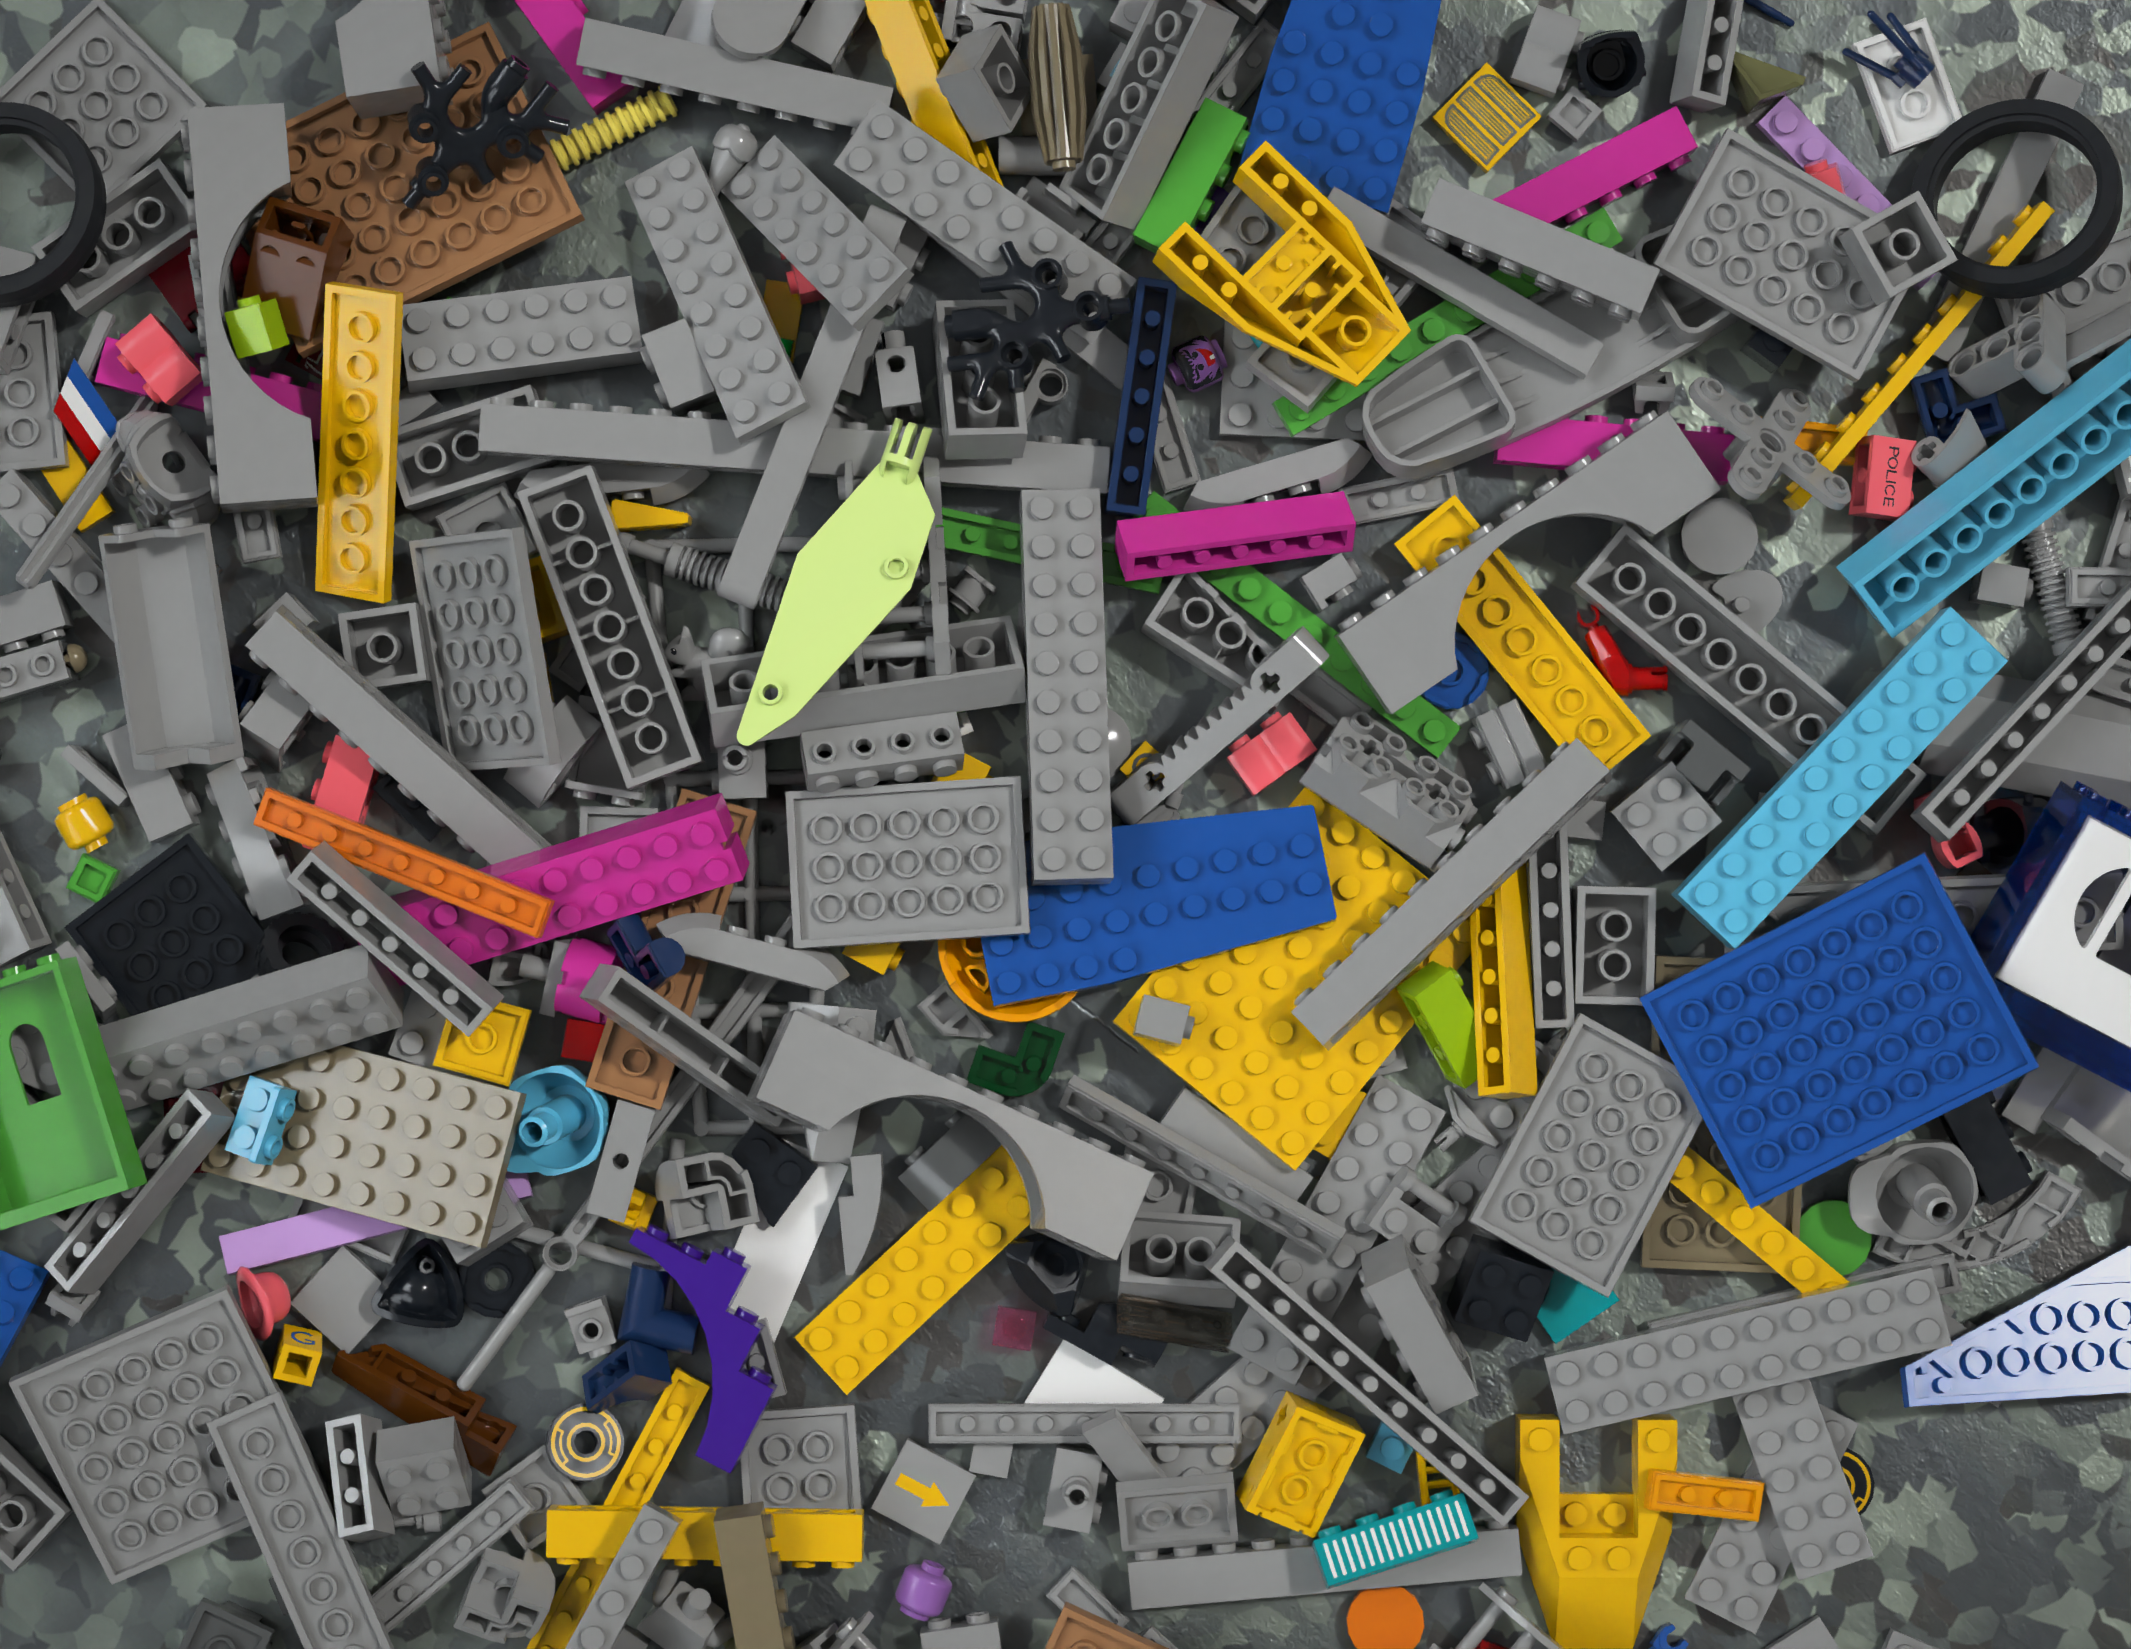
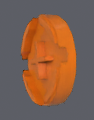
M1402 1586L1360 1590L1350 1603L1346 1614L1347 1632L1357 1649H1414L1420 1642L1424 1630L1423 1610L1415 1595Z

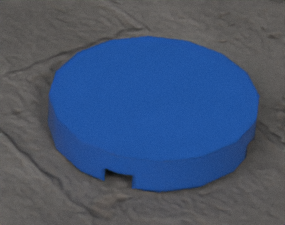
M1455 632V656L1458 670L1420 695L1433 706L1442 709H1460L1473 703L1484 692L1490 677L1488 660L1469 636Z

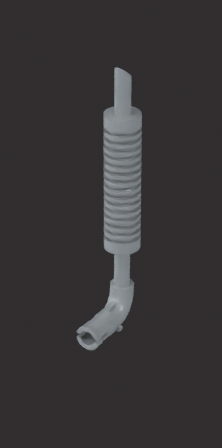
M2051 516L2024 537L2025 540L2021 542L2027 545L2023 549L2024 552H2029V555H2026V559H2031L2028 567L2033 566L2030 574L2035 573V577L2032 579L2033 582L2037 581V585H2034V588H2039L2040 592H2037L2036 595L2042 598L2038 602L2044 605L2040 609L2041 612H2046L2042 616L2043 619H2048L2045 627L2050 626L2047 634L2052 633L2049 641H2054L2051 648L2053 655L2058 656L2084 629H2079L2078 626L2082 625V622H2077L2076 619L2080 617L2079 613L2075 614L2074 612L2078 608L2066 607L2065 569H2062V565H2065V562H2060L2059 559L2063 555L2057 552L2061 548L2055 545L2059 541L2058 538H2053L2057 534L2056 531H2051V528H2054Z
M620 532L628 556L632 554L665 565L664 575L675 579L678 577V580L684 581L686 578L687 583L691 584L693 581V585L698 586L700 584L702 588H706L708 585L709 590L713 591L715 588V592L718 591L729 562L728 559H725L723 562V558L719 556L716 559L715 555L711 554L709 556L706 552H703L701 555L700 550L696 549L694 552V548L688 547L687 549L685 545L676 542L672 544L670 550H666L635 540V535ZM770 573L758 600L759 606L765 607L767 604V609L772 610L774 607V611L778 612L789 579L784 578L782 581V577L777 576L775 578V575Z

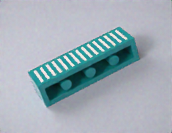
M1452 1489L1430 1496L1432 1503L1416 1507L1415 1501L1392 1508L1394 1515L1379 1519L1378 1514L1375 1513L1355 1520L1357 1527L1345 1531L1341 1530L1340 1525L1319 1531L1320 1539L1314 1540L1312 1546L1326 1589L1338 1587L1475 1543L1479 1537L1464 1493L1454 1495Z

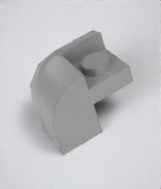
M723 1152L700 1153L668 1160L659 1165L655 1178L656 1201H663L670 1239H678L708 1231L727 1230L760 1222L753 1183L748 1170L743 1169L735 1159L725 1155Z
M486 1547L482 1557L478 1558L453 1627L505 1644L506 1638L526 1636L532 1639L542 1626L550 1610L555 1593V1577L550 1565L539 1554L528 1548L522 1559L510 1556L506 1552Z

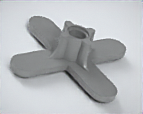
M1698 377L1689 386L1688 391L1692 401L1736 436L1723 451V456L1730 461L1731 466L1727 475L1728 483L1738 495L1748 500H1757L1784 473L1831 509L1842 510L1850 502L1851 493L1846 480L1839 475L1833 474L1820 464L1813 454L1802 450L1794 443L1811 415L1809 399L1803 392L1797 389H1782L1774 397L1761 418L1750 405L1735 398L1716 379Z

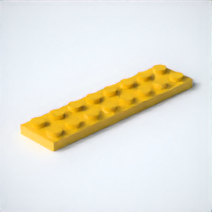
M333 281L325 284L315 591L384 604L391 601L403 292Z
M1454 494L1393 545L1415 571L1425 567L1429 572L1438 566L1435 560L1437 556L1455 545L1463 549L1471 543L1467 536L1481 526ZM1497 548L1484 561L1470 582L1461 602L1457 623L1558 747L1566 741L1571 744L1578 738L1610 770L1650 738V733L1501 550Z
M1001 1145L935 1208L921 1218L794 1337L846 1395L1030 1225V1209L1026 1190L1018 1169L1006 1149Z

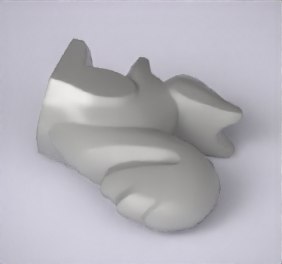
M684 626L681 633L667 645L664 652L666 658L673 662V667H676L671 670L673 677L684 678L683 683L687 687L681 692L682 700L706 701L701 660L751 653L752 644L749 637L743 631L736 628L723 627L713 633L709 639V647H698L694 645L688 626Z

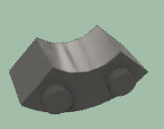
M959 1110L945 1122L949 1129L927 1150L920 1145L904 1160L909 1167L898 1177L929 1212L1002 1145L983 1125Z

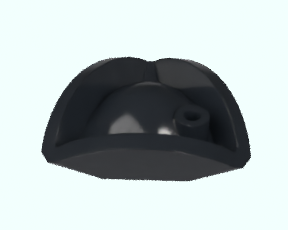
M1041 1233L1024 1236L1010 1242L1006 1249L1007 1263L1015 1281L1023 1292L1037 1305L1059 1316L1070 1315L1081 1293L1090 1255Z
M424 1238L411 1247L390 1270L373 1296L371 1307L375 1314L395 1322L425 1328H450L457 1326L463 1318L464 1299L458 1274L449 1256L435 1240Z

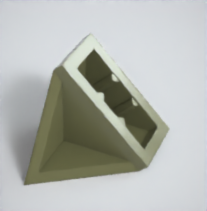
M1735 52L1730 80L1747 115L1797 92L1804 84L1805 76Z

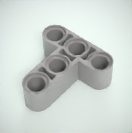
M2046 293L2016 299L2013 306V324L1958 352L1948 364L1949 375L1973 399L1986 397L2022 378H2025L2041 394L2053 392L2063 383L2067 373L2064 312Z

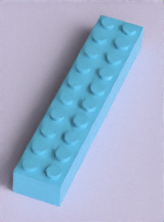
M2131 339L1836 566L1873 618L1892 638L2131 455Z
M1951 606L1941 609L1671 895L1727 948L1736 949L2008 660Z

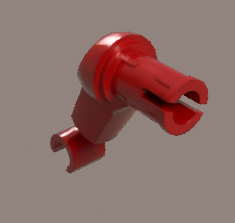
M1590 605V609L1595 616V620L1592 623H1585L1577 611L1576 623L1579 627L1589 631L1584 638L1594 662L1602 676L1618 695L1628 697V694H1632V690L1667 691V666L1632 667V663H1628L1608 627L1604 624L1599 626L1600 612L1597 607Z

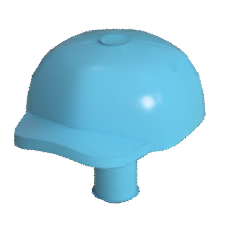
M554 1065L521 1076L512 1082L509 1087L510 1090L525 1093L527 1096L507 1171L512 1173L539 1172L544 1176H556L589 1165L601 1154L610 1128L609 1102L603 1092L585 1087L588 1077L579 1069L570 1065Z

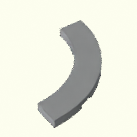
M2045 1170L2034 1188L2016 1206L1989 1222L1962 1229L1953 1240L1936 1244L1905 1245L1895 1242L1891 1237L1877 1235L1870 1251L1897 1263H1905L1953 1252L1958 1270L1991 1265L2027 1249L2033 1242L2041 1238L2050 1229H2053L2072 1208L2083 1189Z

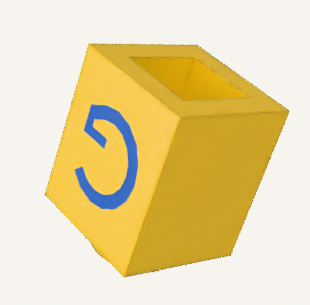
M284 1323L273 1357V1378L312 1387L322 1355V1333Z

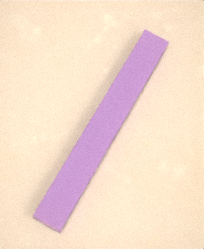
M506 1172V1178L519 1200L534 1197L528 1173ZM330 1207L219 1236L227 1274L233 1275L237 1273L240 1266L253 1270L411 1228Z

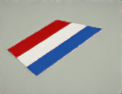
M74 358L53 411L92 466L116 432V423L118 421Z

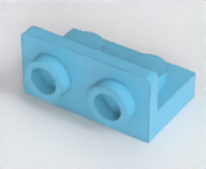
M250 1075L224 1150L248 1158L250 1162L255 1164L272 1165L273 1160L277 1158L282 1149L283 1140L281 1137L286 1122L294 1114L296 1106L294 1099L297 1091Z

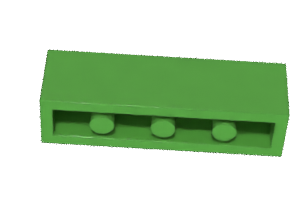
M1205 97L1133 233L1135 244L1156 254L1158 248L1185 221L1194 230L1199 220L1206 222L1215 204V201L1211 200L1217 186L1223 188L1230 178L1233 167L1229 164L1235 152L1241 154L1244 151L1250 132L1247 131V117Z

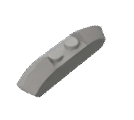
M1344 438L1198 481L1182 511L1187 512L1241 505L1248 502L1275 500L1273 495L1286 491L1289 492L1290 497L1312 491L1311 484L1317 483L1321 494L1330 493L1352 480L1368 463L1372 453L1355 441Z
M608 463L530 470L520 482L514 497L519 500L517 492L592 465L597 470L606 497L621 496L623 501L630 502L644 500L645 493L651 492L653 505H660L689 494L700 486L710 476V473L707 470Z
M687 913L665 919L656 924L661 937L672 938L682 946L685 956L821 992L828 990L850 976L842 963L825 948L794 949L793 947V949L786 948L787 940L765 935L764 942L748 938L749 930L727 925L726 932L719 930L722 915Z

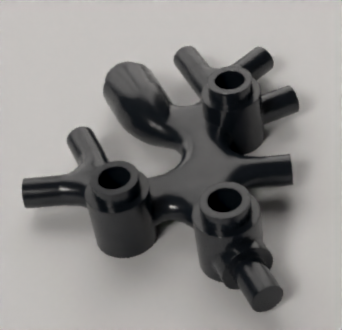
M511 55L508 59L503 58L484 85L481 95V118L479 122L470 128H460L450 120L448 105L472 74L471 70L459 63L450 76L441 82L435 80L424 61L414 65L411 68V72L422 88L424 101L411 107L408 112L409 132L417 142H434L435 151L433 156L424 157L418 162L416 175L410 181L412 188L403 198L402 202L410 209L415 210L425 197L431 198L443 194L449 186L448 175L455 168L463 165L471 167L482 185L490 183L495 178V175L488 166L485 155L487 149L496 144L499 152L506 158L516 159L525 156L534 164L539 163L545 152L530 141V133L534 130H545L567 135L570 120L549 115L545 111L546 106L559 91L557 87L546 80L520 113H510L508 104L528 80L527 73L530 71V68L514 55ZM422 123H428L431 125L427 129L419 128V125H421ZM510 139L518 140L515 144H507V141ZM433 176L439 178L435 182L427 181L428 178Z
M1007 241L998 248L1007 265L1006 272L998 276L980 278L981 292L1024 290L1034 299V311L1026 320L1013 321L997 311L986 308L952 310V315H945L944 317L945 332L948 339L954 338L956 342L991 338L994 341V347L988 352L948 356L949 372L973 370L975 372V378L968 396L977 401L984 400L989 383L997 371H1005L1007 373L1009 392H1023L1025 390L1024 376L1028 375L1034 366V358L1028 349L1036 343H1043L1051 350L1057 363H1064L1071 358V354L1062 337L1066 329L1080 324L1087 331L1101 330L1109 320H1112V315L1131 313L1129 297L1110 299L1109 295H1099L1094 291H1084L1078 294L1074 300H1067L1062 295L1068 288V278L1058 261L1052 258H1044L1031 267L1021 259L1013 242ZM1053 279H1056V280H1055L1054 282H1052L1051 284H1048L1049 281H1051V280H1053ZM1092 312H1097L1095 315L1088 317ZM1022 358L1019 362L1013 364L1016 359Z

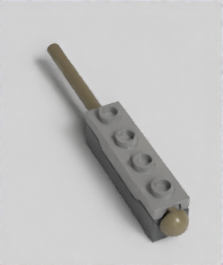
M57 640L0 657V704L79 681L78 673L84 670L88 663L87 652L80 645Z

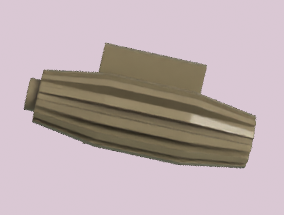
M1059 2L1040 4L1031 9L1028 59L1022 60L1029 71L1031 99L1021 115L1022 136L1038 137L1044 164L1052 166L1054 172H1070L1076 170V164L1083 161L1085 132L1098 107L1093 54L1082 55L1069 4Z

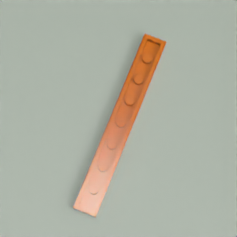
M271 787L265 789L253 825L313 849L323 841H326L355 866L535 938H542L555 900Z

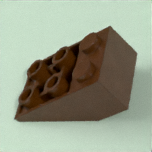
M270 196L255 231L242 299L254 295H260L261 302L276 298L287 335L311 342L325 307V284L333 281L336 282L353 241L354 234L342 218Z

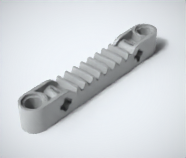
M1304 626L1297 629L1262 659L1252 677L1246 680L1242 688L1238 686L1231 697H1225L1219 707L1215 706L1207 717L1203 716L1196 727H1190L1186 735H1181L1173 746L1169 745L1164 753L1151 755L1111 789V809L1126 825L1136 824L1311 675L1330 655ZM1275 673L1280 677L1278 682L1273 681L1269 683L1266 680L1268 675L1272 676ZM1159 772L1164 774V779L1160 778L1155 781L1152 778L1153 774L1156 775Z

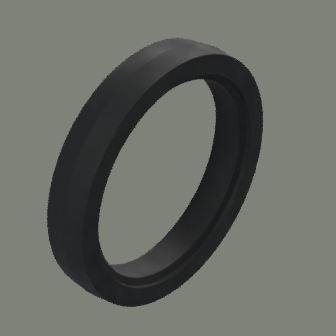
M2012 99L1984 106L1961 117L1937 137L1924 154L1914 177L1911 195L1917 191L1920 192L1937 224L1939 195L1947 176L1968 152L1995 137L2016 132H2039L2061 138L2081 151L2089 160L2096 173V199L2087 222L2066 246L2044 259L2018 266H1993L1966 257L1949 243L1958 260L1939 272L1958 287L1990 298L2020 299L2037 296L2060 288L2083 274L2097 261L2110 244L2118 227L2123 205V184L2120 166L2110 144L2097 126L2088 118L2067 106L2040 99Z
M0 102V135L10 133L32 135L44 139L59 148L68 160L73 173L75 205L72 218L64 235L44 258L22 271L0 276V308L19 306L39 300L53 293L72 279L94 251L102 233L106 215L105 182L101 169L85 141L69 125L51 113L31 105L15 102Z

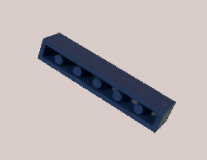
M1138 277L1104 514L1130 518L1145 517L1177 285L1173 281Z

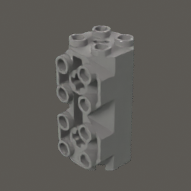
M1356 712L1352 717L1340 718L1321 745L1316 756L1313 757L1298 783L1426 869L1436 873L1438 871L1436 865L1446 855L1443 851L1454 850L1466 832L1460 826L1462 825L1466 828L1478 811V808L1473 806L1470 798L1472 793L1470 783L1438 763L1431 756H1420L1418 760H1407L1404 753L1407 749L1405 740L1374 720L1367 713Z

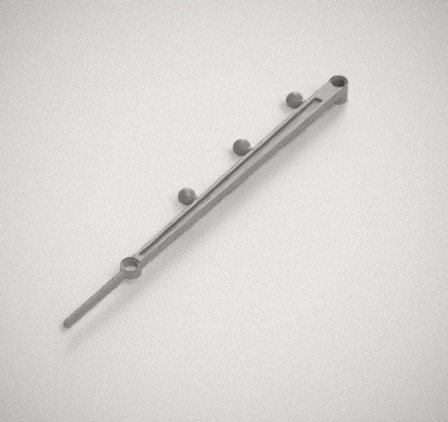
M918 776L919 783L925 782L924 776ZM896 780L885 781L883 785L896 784ZM792 912L774 936L787 940L786 948L793 949ZM748 972L707 1030L728 1045H731L779 980ZM682 1069L677 1071L670 1082L662 1110L656 1109L641 1163L702 1084ZM619 1153L614 1159L619 1166H625L629 1163L628 1157L622 1153ZM591 1193L563 1232L553 1236L546 1242L542 1255L544 1263L457 1380V1386L460 1390L469 1391L554 1274L557 1271H565L571 1268L577 1261L579 1256L578 1247L601 1218L600 1216L586 1213ZM564 1242L570 1246L572 1257L568 1262L557 1263L551 1258L550 1248L554 1243Z

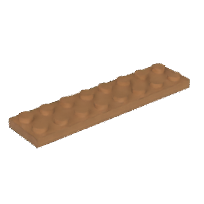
M682 788L677 806L709 796ZM726 802L734 822L731 833L738 832L744 850H746L757 811ZM735 883L642 911L640 917L653 940L662 938L656 926L657 923L681 914L712 913L722 915L721 928ZM685 956L683 968L656 993L692 1018L709 962ZM607 1017L585 1087L662 1110L676 1065Z

